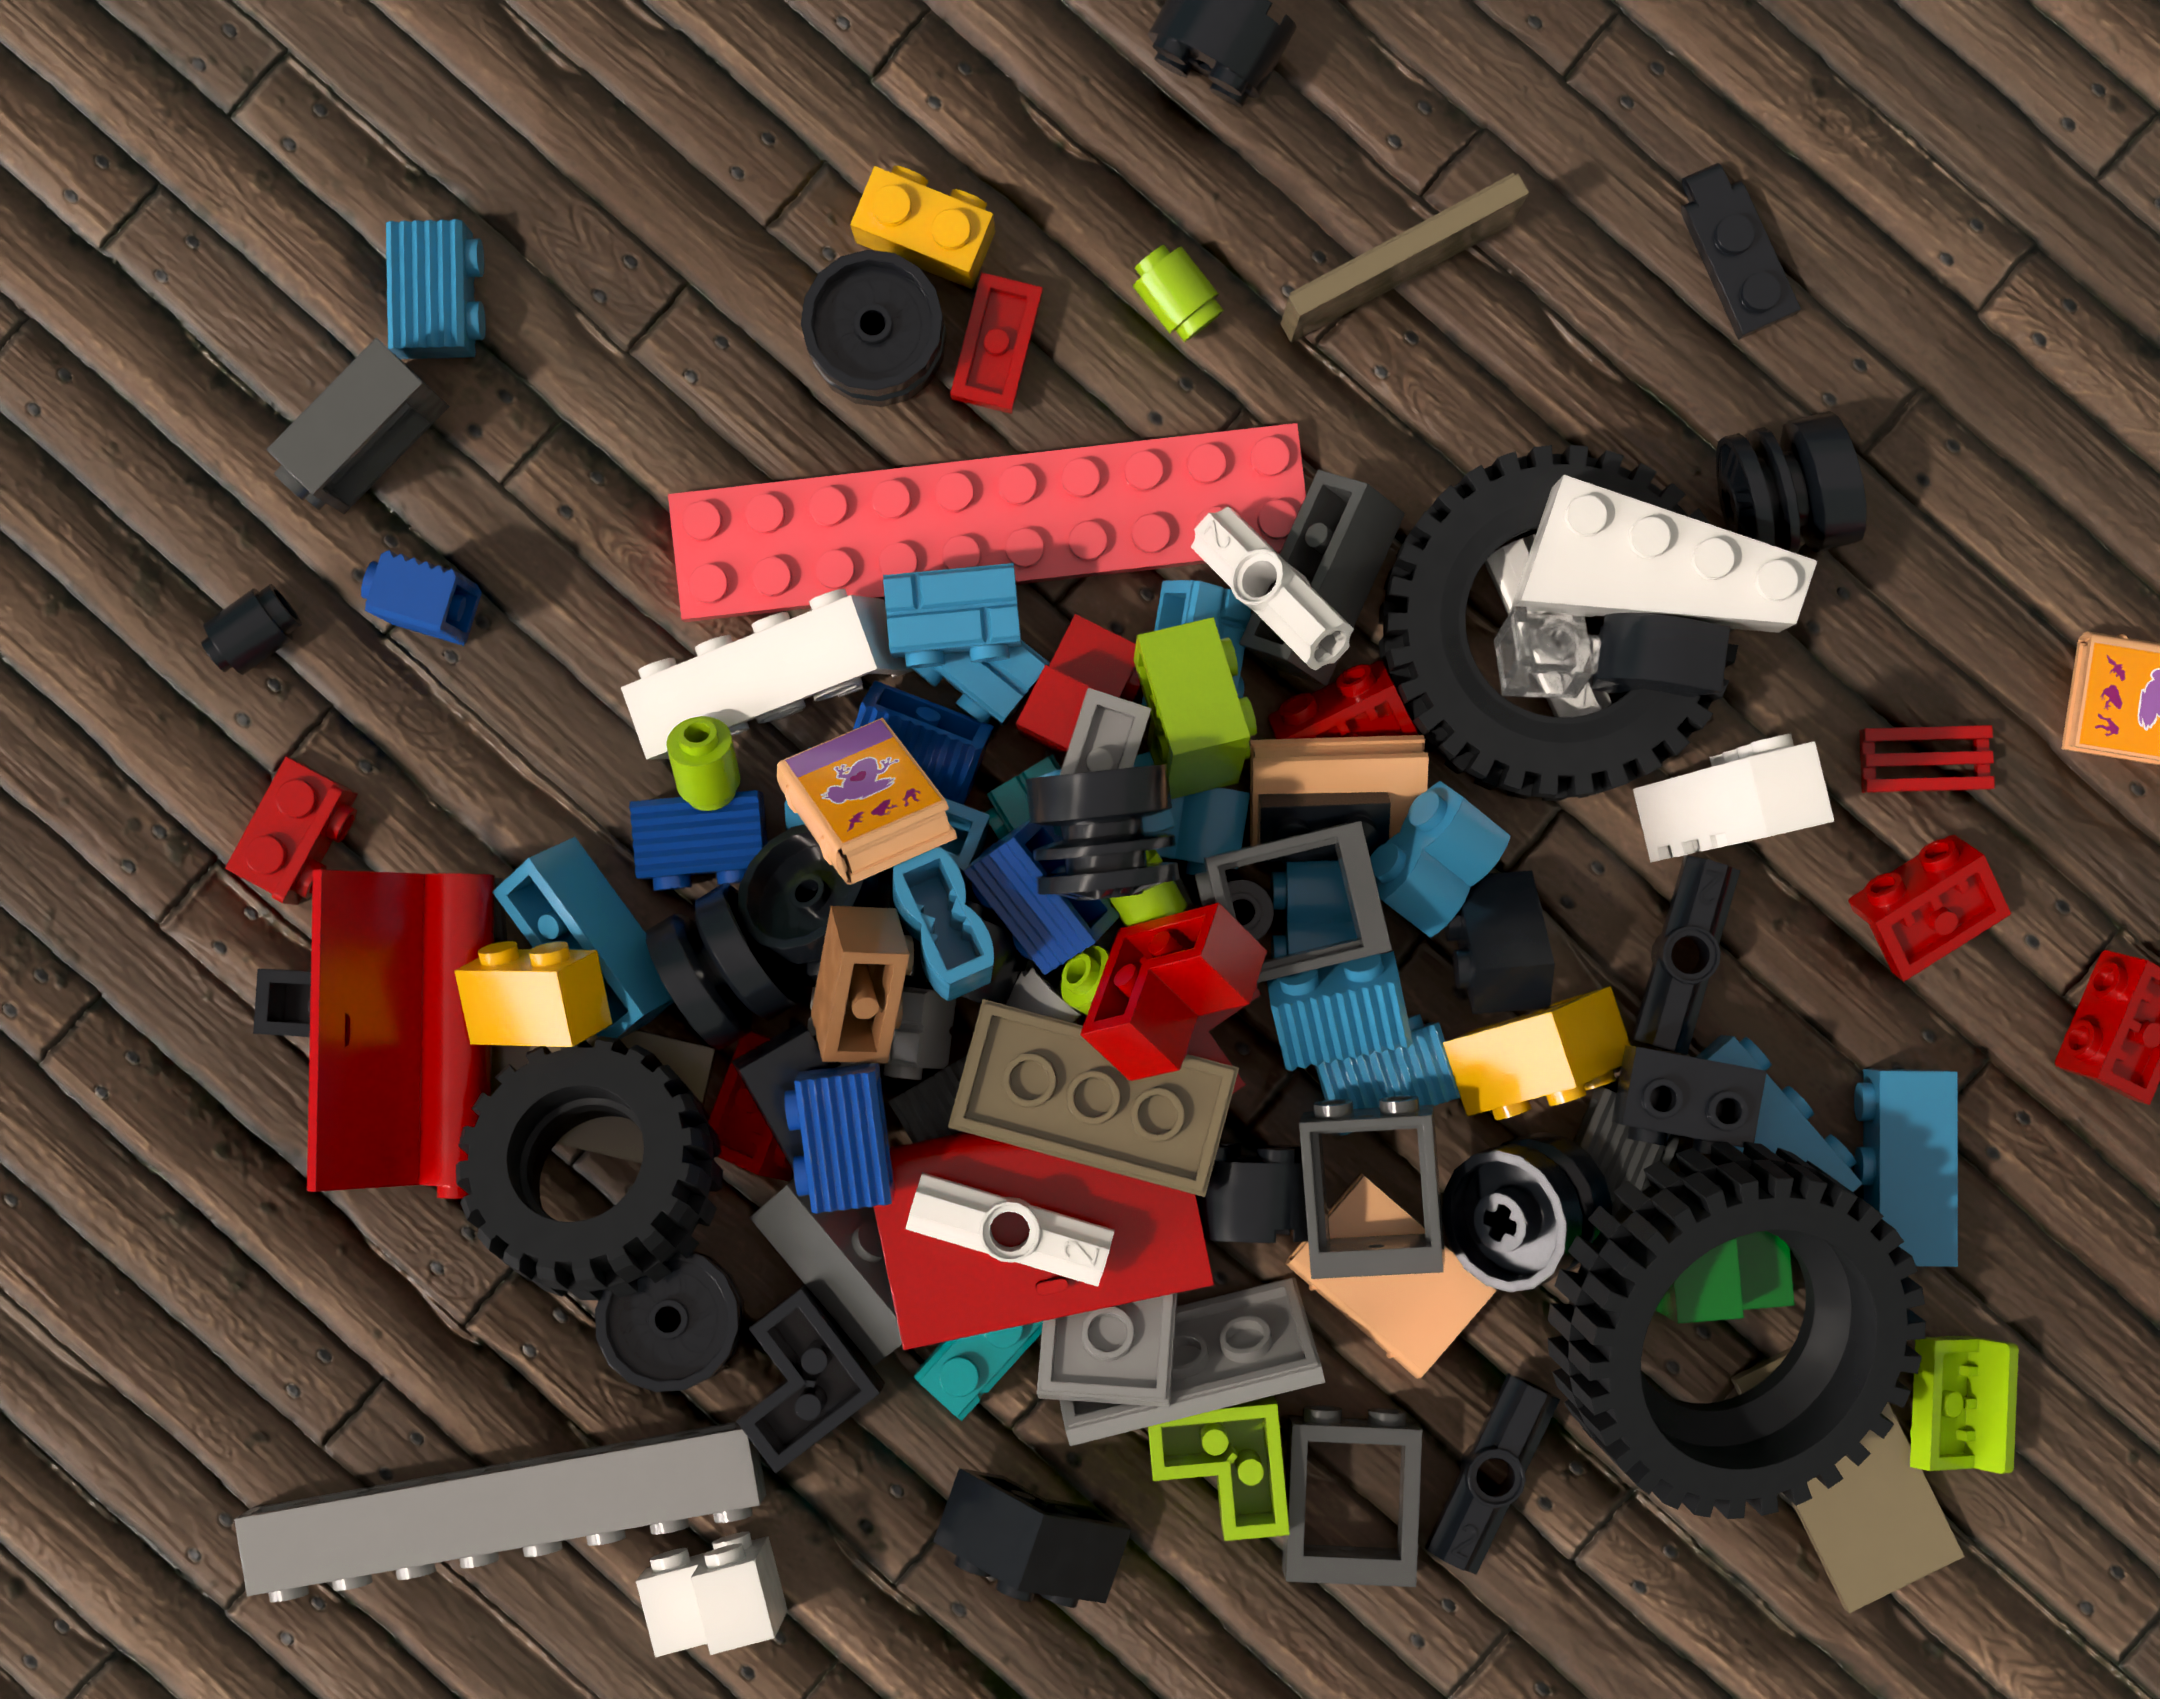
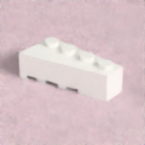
M1563 475L1550 491L1510 610L1550 611L1588 617L1595 615L1605 616L1613 613L1659 614L1729 626L1730 629L1779 633L1797 623L1817 561Z
M846 589L834 590L811 599L809 604L812 611L790 619L788 612L770 615L752 624L754 631L752 635L734 642L731 635L716 637L695 647L697 657L680 664H676L675 658H666L640 668L638 672L641 679L622 686L621 690L646 760L669 759L666 746L668 735L675 726L689 718L699 716L716 718L725 723L731 735L734 736L749 730L747 721L756 718L760 724L782 719L803 711L802 709L806 707L803 699L813 696L814 701H821L835 696L840 698L862 690L863 683L861 677L869 673L891 674L892 678L914 671L912 668H906L905 658L894 659L890 654L885 599L855 595L848 596Z
M1791 733L1752 742L1749 745L1709 757L1712 766L1710 768L1633 789L1650 863L1834 822L1816 743L1814 741L1794 746Z

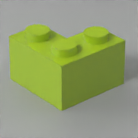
M1214 617L1137 635L1133 661L1147 707L1152 708L1147 745L1154 765L1167 764L1171 799L1239 783L1244 760L1250 758V737L1257 734V726L1249 698L1247 696L1239 698L1232 677L1238 675V662L1231 639L1229 637L1220 639Z
M1274 1395L1148 1427L1153 1481L1217 1476L1220 1519L1224 1541L1290 1535L1278 1404Z

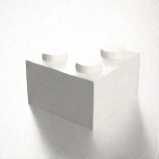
M740 1532L713 1541L714 1550L689 1557L688 1549L680 1548L650 1558L651 1567L646 1568L636 1580L655 1657L708 1644L710 1655L775 1638L788 1610L769 1536L752 1540L750 1532Z

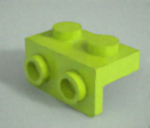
M1940 1336L1916 1339L1915 1351L1922 1356L1918 1374L1913 1373L1910 1467L1926 1471L1975 1468L1999 1474L2012 1473L2014 1470L2018 1346L2015 1343L1973 1336Z

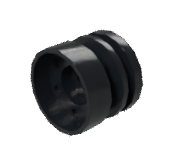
M1827 411L1788 421L1783 425L1780 445L1773 433L1765 427L1754 429L1749 433L1748 440L1740 433L1725 436L1718 441L1716 450L1718 496L1722 515L1729 531L1796 554L1800 545V534L1807 546L1816 553L1854 544L1863 539L1867 519L1863 477L1849 433L1836 414Z
M1167 764L1025 779L1030 823L1045 826H1061L1062 830L1061 841L1046 844L1033 850L1034 860L1036 861L1065 859L1066 872L1036 877L1038 894H1056L1076 899L1077 901L1107 899L1142 894L1144 891L1164 882L1179 880L1178 862L1147 863L1146 850L1175 846V835L1160 832H1144L1142 822L1144 817L1162 813L1172 808Z

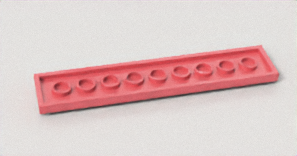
M1298 423L668 494L681 620L684 622L808 609L811 608L809 604L811 599L838 589H846L848 596L855 595L885 599L883 575L1014 563L1016 585L1206 564L1191 548L1195 539L1194 529L1208 513L1219 512L1227 506L1237 512L1280 554L1305 500L1306 491Z

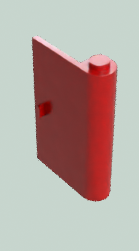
M313 870L307 1191L321 1192L427 1185L437 1186V1198L463 1199L464 1196L469 1195L456 1182V1164L459 1161H468V1154L458 1144L463 1127H475L479 1116L472 1110V1107L480 1094L483 1092L491 1097L492 1045L470 1044L454 970L479 958L478 950L482 947L494 944V894L492 891L495 890V875Z
M966 1132L890 1148L895 1195L892 1204L874 1206L903 1350L1214 1285L1198 1205L1194 1194ZM922 1172L1003 1197L1020 1198L1030 1205L1115 1230L1099 1286L1097 1287L1065 1277L1066 1279L1059 1278L1040 1282L1064 1276L1017 1262H1001L987 1253L905 1229ZM1016 1212L1001 1213L994 1218L991 1224V1232L994 1239L1006 1247L1020 1245L1027 1239L1030 1232L1028 1222L1022 1215Z

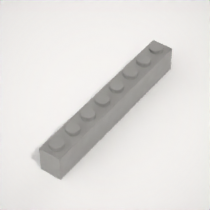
M733 1422L253 1507L236 1517L234 1521L247 1596L268 1593L270 1602H282L303 1597L309 1594V1585L332 1582L334 1591H344L366 1586L373 1582L371 1574L396 1570L398 1580L412 1579L434 1573L436 1571L435 1563L459 1559L461 1568H474L497 1562L499 1560L498 1552L523 1548L524 1557H535L560 1551L563 1549L562 1541L586 1536L588 1546H597L625 1539V1529L650 1525L651 1534L655 1535L683 1530L689 1527L688 1518L713 1514L715 1523L738 1521L751 1517L753 1515L752 1507L760 1506L767 1494L760 1453L739 1424Z

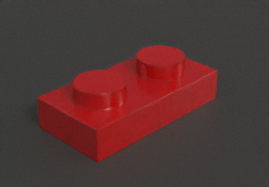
M981 272L950 392L951 399L1013 414L1043 295V287Z

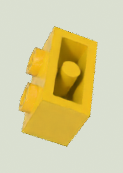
M874 166L850 224L855 242L875 251L896 253L924 271L972 289L996 232L994 215L986 211L987 203L977 196L962 190L953 189L949 196L926 187L928 180L924 176L902 166H893L891 172Z
M505 941L482 947L478 950L479 958L454 970L470 1044L574 1047L612 1025L597 950H569L567 942H550L532 949H518L516 942Z

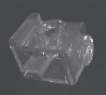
M1514 606L1494 638L1502 696L1577 698L1590 677L1597 673L1601 641L1597 635H1587L1585 616L1527 614L1526 607Z

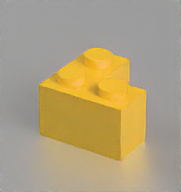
M1611 986L1556 1001L1548 1009H1538L1526 1015L1473 1029L1443 1042L1466 1115L1471 1116L1492 1110L1495 1120H1502L1531 1110L1532 1107L1529 1101L1531 1099L1546 1096L1549 1106H1555L1587 1095V1090L1616 1081L1613 1070L1622 1066L1625 1045L1631 1046Z

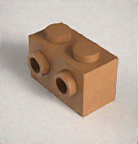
M830 907L811 1011L822 1062L888 1063L894 1030L899 1029L902 1022V990L905 975L911 974L914 962L913 939L911 935H904L896 908Z

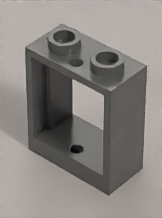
M375 338L266 450L281 464L274 472L275 476L301 500L306 499L318 510L327 503L345 514L450 406L380 340Z
M1352 821L1203 857L1207 871L1195 874L1202 907L1220 903L1236 919L1225 870L1335 844L1357 938L1264 960L1257 983L1392 951L1361 821Z
M1412 1095L1379 1099L1380 1108L1353 1109V1101L1348 1099L1315 1102L1313 1104L1314 1111L1304 1112L1299 1122L1311 1279L1444 1272L1445 1249L1434 1104L1419 1105V1098ZM1417 1128L1425 1234L1330 1239L1322 1134Z
M1310 1405L1304 1406L1303 1416L1288 1415L1285 1490L1290 1535L1283 1536L1282 1570L1286 1582L1416 1587L1422 1429L1416 1421L1406 1420V1411L1390 1408L1368 1409V1419L1342 1417V1408ZM1308 1441L1401 1445L1397 1548L1304 1544Z

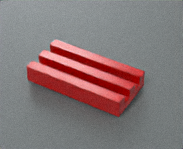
M1992 725L1865 728L1859 730L1862 793L1995 789L1994 776H1990V764L1994 763L1993 751L1989 749V739L1993 738ZM1973 740V751L1875 754V743ZM1974 765V777L1876 779V767Z

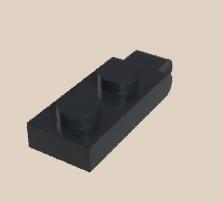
M1719 163L1682 178V186L1689 203L1681 206L1683 220L1738 340L1796 315L1801 310L1800 305L1745 185L1740 180L1730 184L1724 169Z

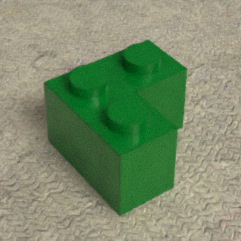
M1767 1231L1746 1234L1724 1242L1705 1253L1683 1271L1665 1293L1656 1311L1680 1324L1744 1318L1743 1310L1795 1306L1790 1248L1781 1238Z

